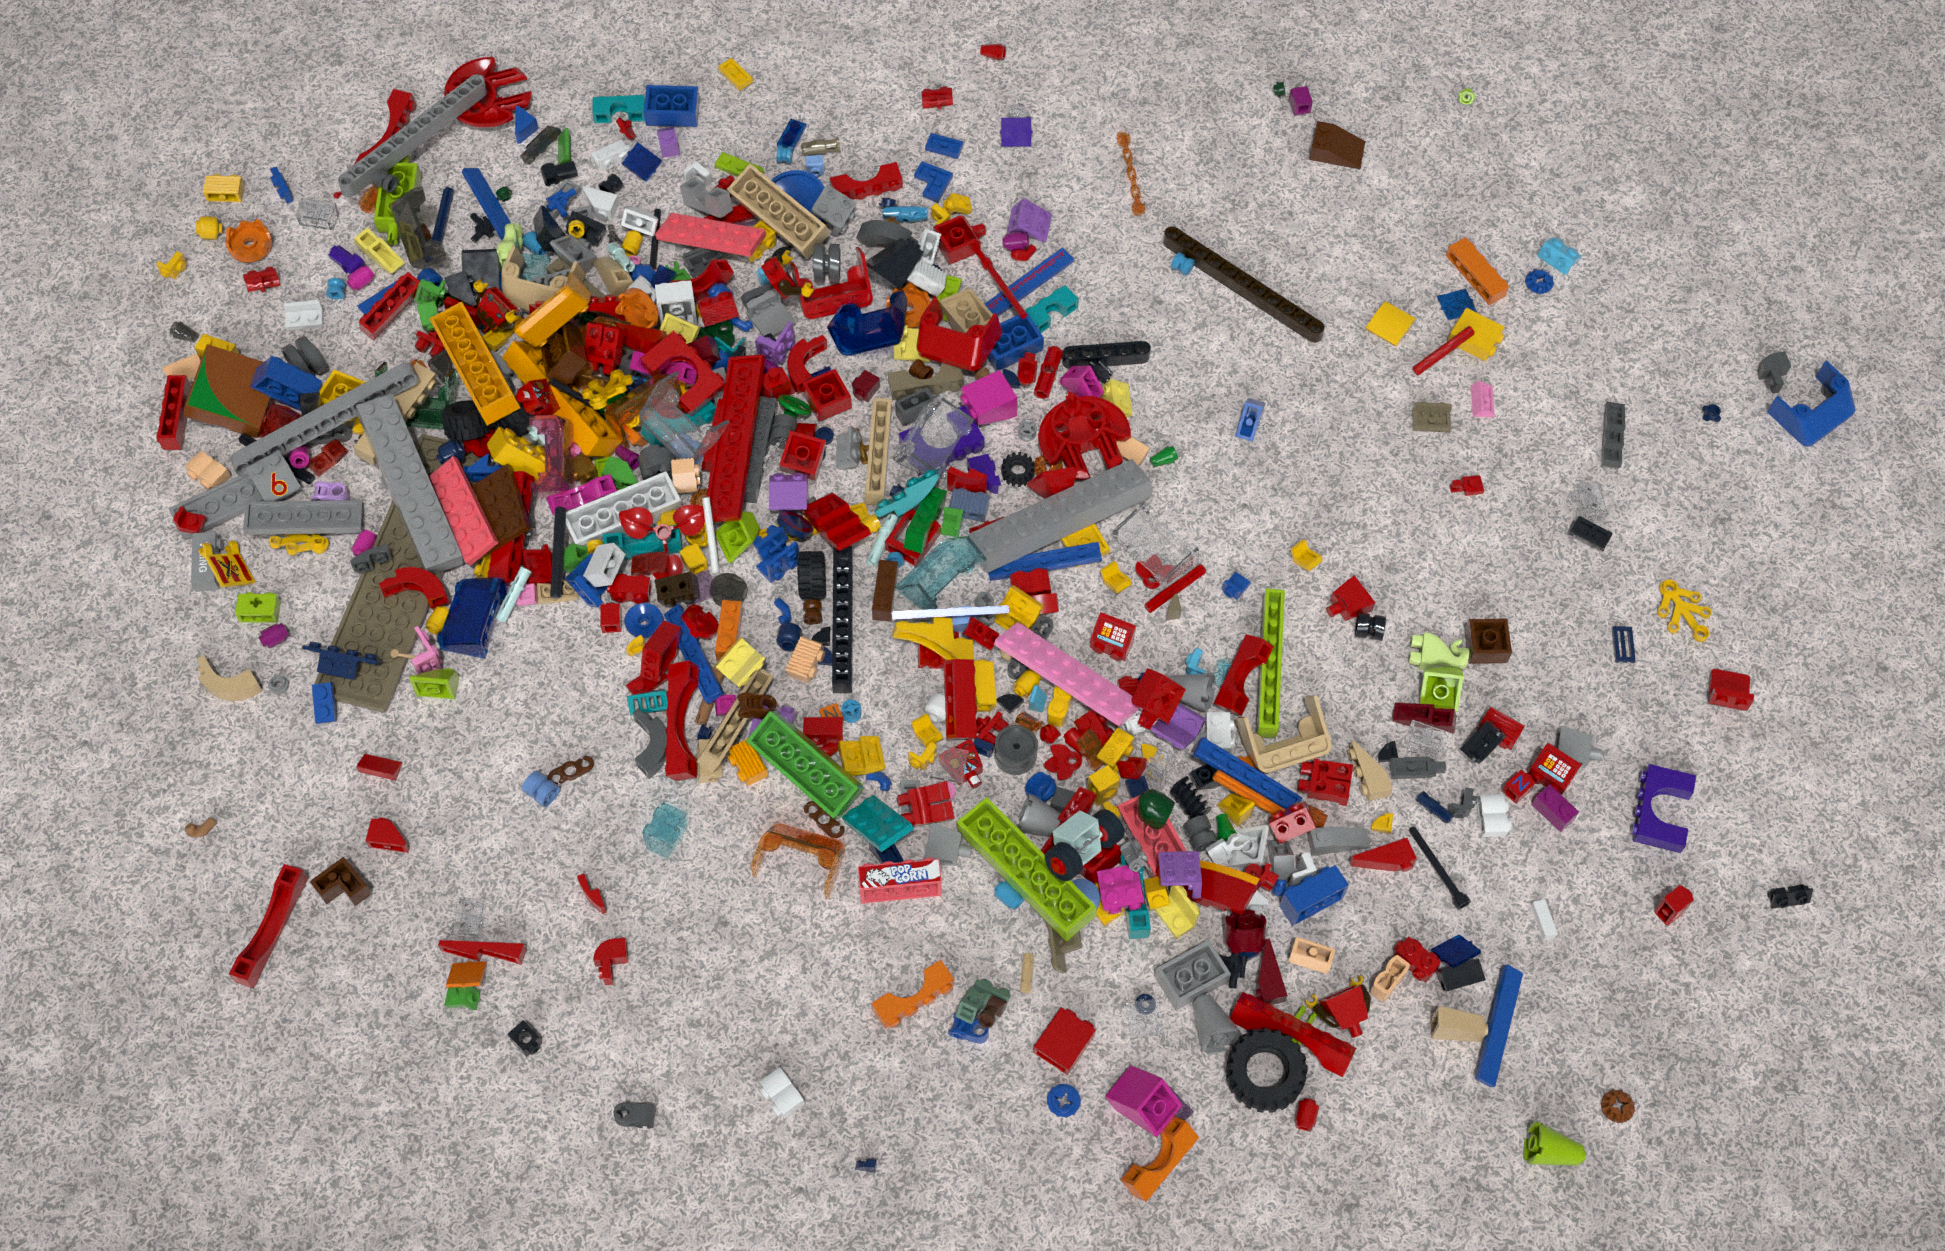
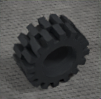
M1012 452V456L1008 454L1006 459H1003L1001 475H1003V480H1006L1008 485L1011 482L1013 487H1015V484H1018V487H1021V484L1026 486L1027 482L1034 478L1035 463L1032 461L1031 456L1027 458L1026 453L1022 456L1021 452H1018V455ZM1015 465H1021L1025 468V472L1015 474L1011 471V468Z

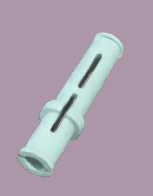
M612 242L608 244L607 250L613 260L617 261L626 272L628 270L632 272L635 269V264L625 254L624 249L615 242L614 244Z
M889 513L883 526L879 528V535L866 560L868 565L877 567L885 549V540L899 520L896 515Z
M520 567L514 581L510 583L511 587L495 616L496 619L506 623L521 591L525 589L524 586L531 571Z

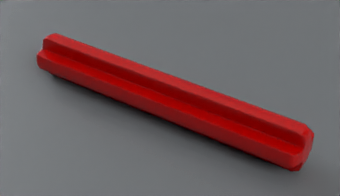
M1466 327L1413 366V372L1417 376L1472 337L1475 334L1472 327Z
M1202 564L1197 565L1147 601L1144 606L1145 609L1152 613L1171 599L1174 594H1178L1206 573V568Z

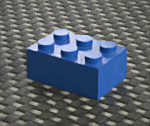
M646 85L644 103L646 126L697 127L700 103L698 86Z
M1028 313L1024 319L1017 315L1000 323L1003 333L987 359L995 371H998L1018 362L1019 358H1024L1025 352L1036 354L1043 350L1044 337Z
M271 356L256 368L250 387L301 411L316 400L322 380L316 378L313 374L300 370L297 366L284 362L279 357Z
M1336 865L1330 868L1326 866L1314 877L1311 875L1307 876L1301 881V884L1297 886L1291 885L1284 890L1279 907L1291 926L1300 923L1344 898L1349 884Z

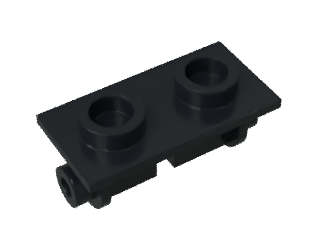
M1800 884L1789 886V892L1786 891L1785 887L1772 888L1767 892L1768 898L1772 899L1771 909L1810 903L1813 888Z

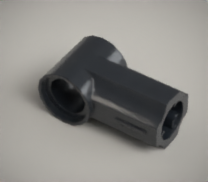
M573 161L559 165L546 163L540 168L546 186H551V184L557 185L560 180L578 176Z

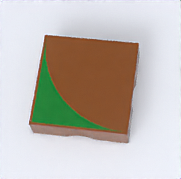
M207 344L189 392L183 416L207 424L223 426L231 431L240 434L245 433L250 437L258 438L271 397L251 388L250 385L256 368L263 361Z

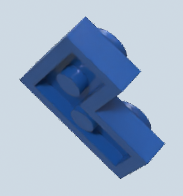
M921 161L914 173V178L928 183L922 192L923 197L939 202L953 178V173Z

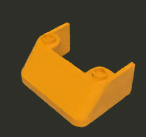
M570 272L566 285L525 319L519 315L520 319L515 321L513 332L532 346L542 347L548 341L547 338L578 312L583 313L588 309L591 293Z

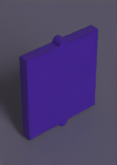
M1031 117L1001 118V131L999 132L1001 134V147H1031V134L1033 133L1031 130Z

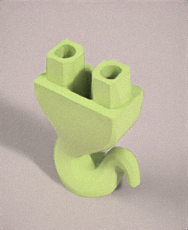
M517 223L505 225L504 239L497 246L496 250L502 268L512 245L516 246L518 250L522 249L523 229Z
M1424 632L1423 635H1412L1410 647L1420 648V652L1411 651L1408 663L1418 665L1420 670H1428L1436 666L1463 669L1468 664L1469 648L1457 647L1461 645L1462 639L1454 641L1450 648H1448L1438 636Z

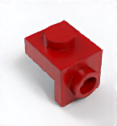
M1129 757L1127 761L1119 760L1116 764L1121 778L1139 779L1148 766L1147 758Z

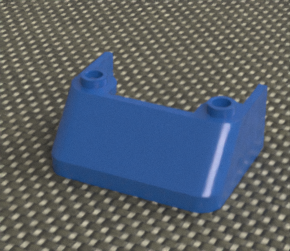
M1828 361L1823 363L1815 378L1834 394L1832 397L1814 410H1811L1805 404H1796L1791 408L1777 396L1767 411L1790 435L1806 447L1817 443L1851 418L1856 411L1849 381Z

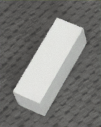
M1545 899L1532 902L1531 908L1543 941L1556 938L1558 933Z

